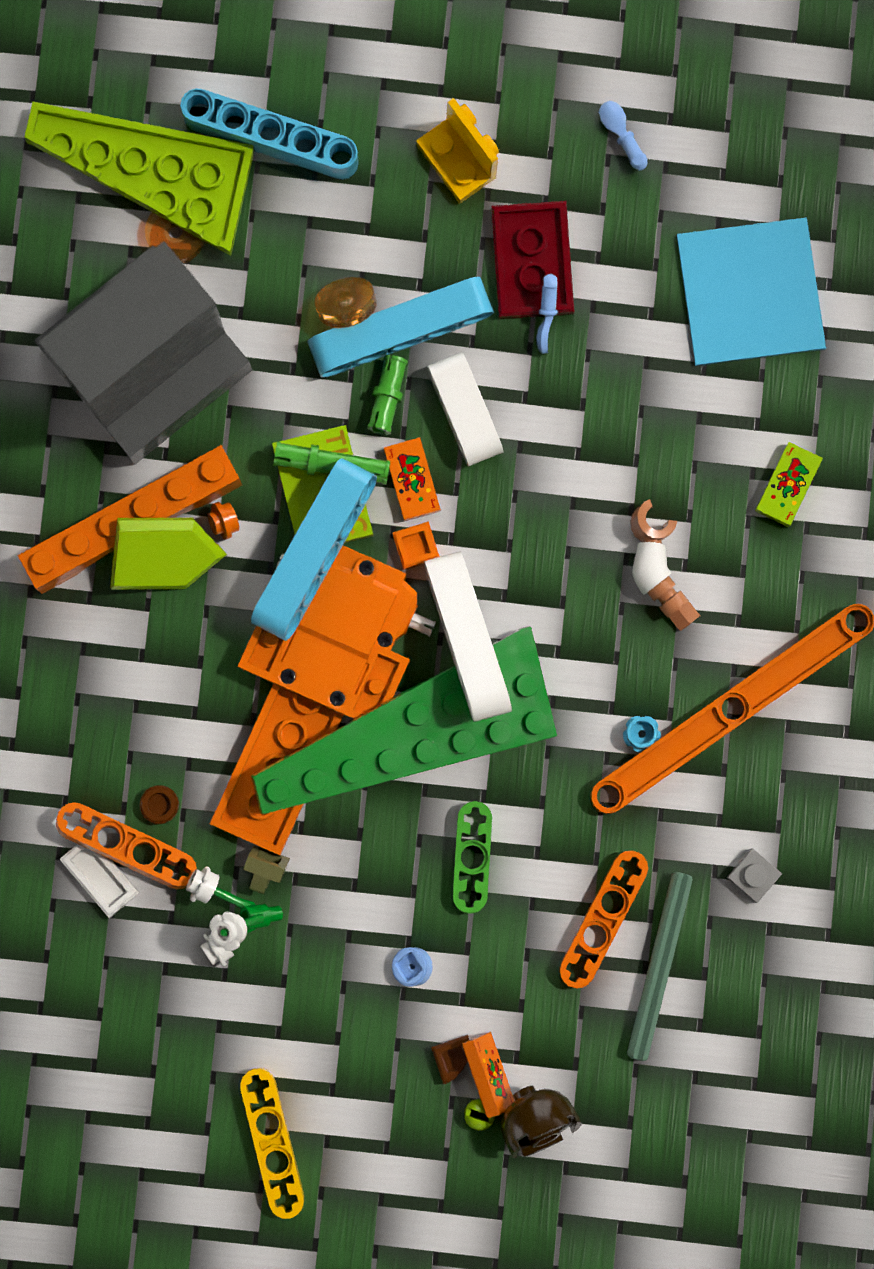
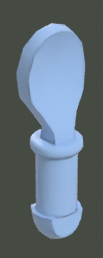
M613 101L604 102L599 110L602 123L608 130L619 136L617 143L625 151L630 160V165L636 170L645 169L648 163L646 154L642 152L637 144L634 133L632 131L627 132L626 115L623 108Z
M548 274L543 278L539 314L545 317L538 327L536 335L537 348L542 354L548 353V332L553 316L558 313L556 310L557 277L553 274Z

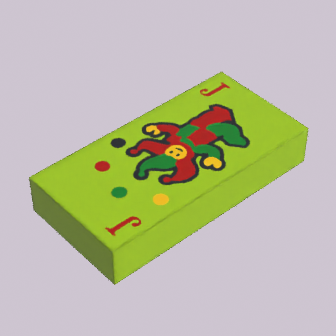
M788 442L755 511L790 527L823 458Z

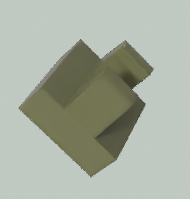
M254 845L243 869L254 874L249 889L264 894L270 880L280 883L290 858L283 855L280 856Z

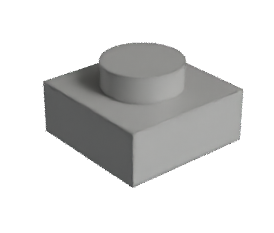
M752 848L726 878L755 903H758L782 873Z

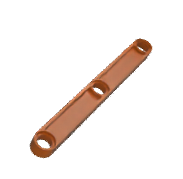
M853 604L846 607L674 728L650 747L599 781L592 788L590 794L593 807L598 812L604 814H612L619 811L867 636L874 627L873 612L862 604ZM852 611L861 612L866 618V627L861 632H853L847 627L846 618ZM728 698L738 699L742 703L743 713L736 720L728 719L722 712L723 702ZM606 785L614 787L619 794L617 804L611 808L603 807L597 800L599 789Z

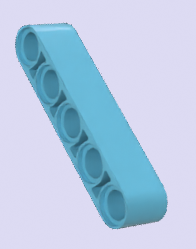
M195 88L189 90L181 99L180 106L185 123L195 132L210 137L254 145L255 152L337 179L351 177L358 168L359 161L356 144L346 136L204 89ZM197 104H204L209 108L207 113L200 117L192 116L189 112ZM232 116H240L244 119V122L239 128L231 129L225 126L226 120ZM271 127L279 130V136L271 141L264 140L260 136L266 128ZM308 139L316 145L313 150L305 153L296 149L297 143ZM339 151H345L351 155V159L342 165L333 162L331 157Z
M473 277L311 337L307 342L320 377H329L477 323L493 315L494 311L481 278Z
M343 458L336 462L256 604L251 616L252 624L284 641L290 639L371 496L376 484L377 475Z

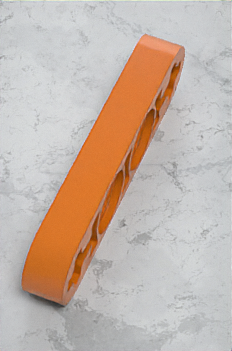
M68 803L58 812L56 829L65 839L173 889H184L192 873L197 869L194 859L187 853L83 804ZM74 812H77L81 815V823L89 827L92 819L99 823L93 829L91 840L84 838L88 830L80 826H76L73 831L67 829L68 822L63 817L65 815L71 817ZM104 828L116 830L120 837L118 845L113 848L103 847L98 841L100 830ZM140 844L149 845L154 851V860L146 865L139 864L133 857L134 848ZM162 852L169 855L165 862L172 866H176L179 861L185 863L184 871L189 873V876H181L179 880H175L172 878L173 871L165 866H162L160 873L154 871L161 860Z
M624 851L614 859L559 967V973L562 981L569 987L583 988L593 980L648 872V863L639 852ZM634 857L638 860L636 867L640 869V874L638 876L634 874L629 876L625 884L633 886L629 894L622 887L610 884L613 876L620 881L624 874V869L620 867L621 861L628 862ZM609 891H616L623 898V907L617 913H608L602 907V897ZM591 925L600 926L606 935L605 942L596 948L589 947L584 941V932ZM579 945L586 952L597 954L598 956L594 963L589 958L586 959L583 969L587 971V976L584 979L578 977L574 982L569 979L571 973L566 968L569 962L576 964L582 954L574 953L576 946Z

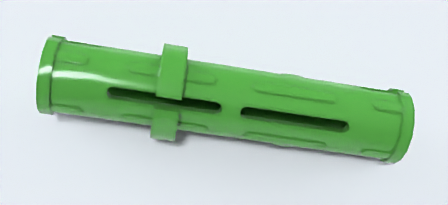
M277 441L273 466L306 470L307 475L314 476L315 472L330 474L336 462L343 458L377 475L376 482L386 485L390 460L385 461L320 450L319 445L311 444V448Z

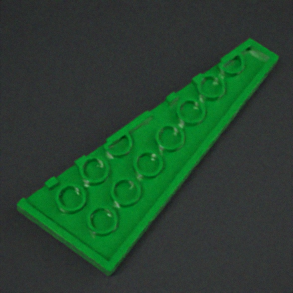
M531 626L520 628L500 641L492 643L508 691L512 712L473 722L454 664V666L384 702L381 706L363 716L353 719L343 727L322 736L301 750L289 754L251 775L260 814L278 811L556 737L557 732Z

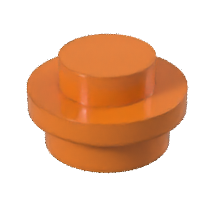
M220 502L212 504V512L208 513V522L212 532L215 535L220 534L224 540L231 538L232 533L239 531L238 518L232 505L229 502L225 504Z

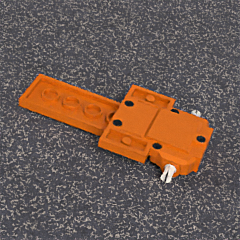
M343 545L290 639L284 641L258 626L255 627L238 664V668L272 682L273 685L212 817L211 825L281 856L304 804L260 814L251 775L289 754L301 750L322 736L337 730L344 715L355 719L394 697L410 662L409 658L391 651L395 642L407 633L409 627L430 637L436 621L416 614L418 608L417 592L405 581L406 573Z

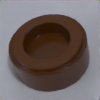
M162 785L147 789L140 800V809L143 816L148 821L156 824H165L173 820L178 814L180 807L177 794L169 787Z

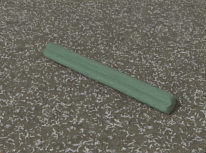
M673 872L671 875L627 1050V1055L632 1059L646 1061L649 1056L693 881L692 876L685 873Z

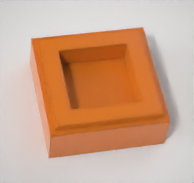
M429 522L392 533L403 570L422 565L426 560L440 557Z

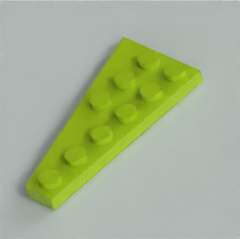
M32 102L24 136L27 143L231 256L254 155V145Z

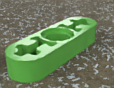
M477 801L465 804L460 809L457 817L453 902L460 911L465 913L480 911L485 906L488 897L492 814L485 804ZM472 808H478L479 814L486 816V822L479 824L477 836L486 835L485 843L477 840L461 841L462 833L470 835L471 826L470 823L464 822V815L471 814ZM476 846L483 852L484 860L478 868L469 869L463 865L461 854L466 847ZM460 871L469 875L483 873V882L474 881V890L477 893H481V899L474 901L473 907H466L465 900L459 899V892L466 891L467 879L459 880Z

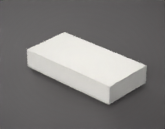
M88 834L85 838L91 840V834ZM78 844L60 858L61 862L109 918L140 893L114 861Z

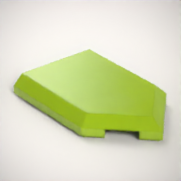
M117 518L110 588L111 590L187 589L224 558L227 553L203 530L194 518Z

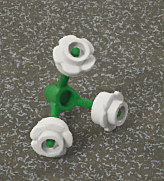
M206 866L202 871L195 869L187 883L186 890L192 893L190 900L195 902L197 899L206 904L212 895H215L240 907V916L231 912H224L222 915L214 916L210 922L211 934L209 936L206 933L203 935L206 942L200 946L212 965L220 961L222 966H226L225 961L234 956L232 951L240 946V943L246 938L248 933L257 928L268 927L271 922L281 921L283 911L279 905L268 907L266 904L256 905L252 901L242 899L218 888L219 875L211 872L210 867Z

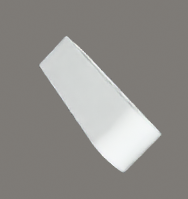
M459 551L424 561L429 586L473 722L512 712L508 691L462 552Z

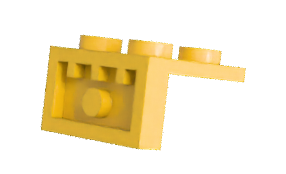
M452 98L447 102L446 120L417 139L416 145L459 204H461L496 179L499 149L488 134L482 136L474 126L477 120L466 104L460 106Z

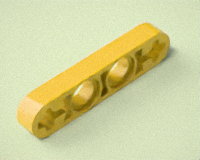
M262 1067L253 1068L241 1080V1094L269 1206L277 1217L288 1219L296 1216L302 1210L304 1192L276 1080L269 1070ZM253 1075H259L261 1080H268L269 1086L263 1091L265 1102L273 1098L275 1106L266 1105L255 1111L252 1110L251 1103H259L256 1091H249L247 1085L253 1082ZM267 1112L274 1114L279 1121L278 1130L270 1135L261 1133L257 1128L258 1117ZM273 1151H281L288 1158V1167L280 1173L272 1172L266 1165V1158ZM292 1174L294 1182L287 1181L286 1186L289 1195H296L298 1200L293 1202L292 1210H286L284 1205H277L276 1200L281 1197L282 1193L280 1184L272 1187L270 1180H282Z

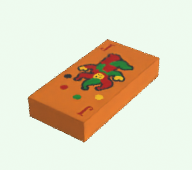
M420 437L384 447L386 460H390L389 470L404 522L441 512Z
M489 1032L462 1043L485 1114L488 1118L504 1113L506 1108L515 1101L492 1033Z

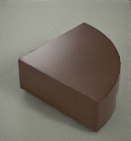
M468 1034L431 1046L443 1084L455 1079L464 1069L467 1058L462 1043L469 1041Z

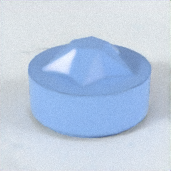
M408 947L401 949L393 959V975L404 986L422 985L432 974V960L429 954L421 948Z

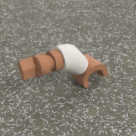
M649 499L637 507L632 513L630 520L634 536L641 541L637 546L632 575L643 595L648 593L653 601L658 599L662 604L659 607L660 610L682 631L696 620L700 614L681 590L679 592L674 590L673 586L676 584L669 576L672 572L667 567L666 545L661 544L662 540L675 530L677 521H667L663 524L662 530L652 529L646 521L647 511L652 508V503Z

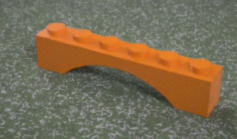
M222 445L28 549L19 554L18 557L35 589L43 594L75 577L84 569L114 551L117 518H175L209 504L242 486L241 480Z

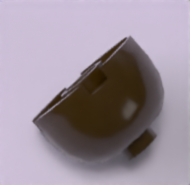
M534 1085L517 1091L513 1095L515 1101L506 1108L503 1114L501 1131L512 1158H517L519 1150H521L525 1157L564 1140L560 1132L570 1127L573 1134L582 1124L573 1105L566 1096L552 1089L536 1091Z

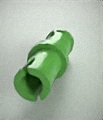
M390 355L384 356L379 384L374 387L372 393L375 401L370 422L367 426L368 430L383 434V432L386 435L391 434L397 403H401L403 397L400 389L405 368L408 364L406 359L392 355V358Z

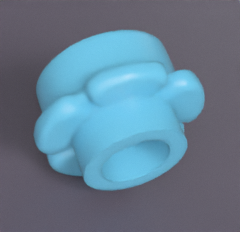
M649 716L632 717L626 723L627 729L623 732V739L626 745L632 746L633 750L641 753L661 738V732L657 729L658 723ZM639 731H644L646 733L645 737H639Z

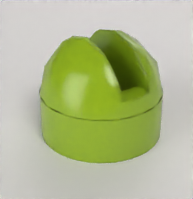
M480 1098L474 1099L467 1104L464 1117L469 1127L482 1131L488 1129L493 1124L495 1116L490 1117L488 1121L470 1116L471 1109L485 1113Z

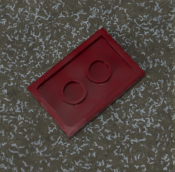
M556 201L491 206L499 319L544 316L539 314V309H541L543 278L548 274H553L557 277V315L574 314L567 202Z

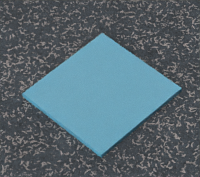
M807 217L676 235L695 366L826 349Z

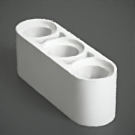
M463 352L428 365L427 370L467 466L503 453L501 441Z

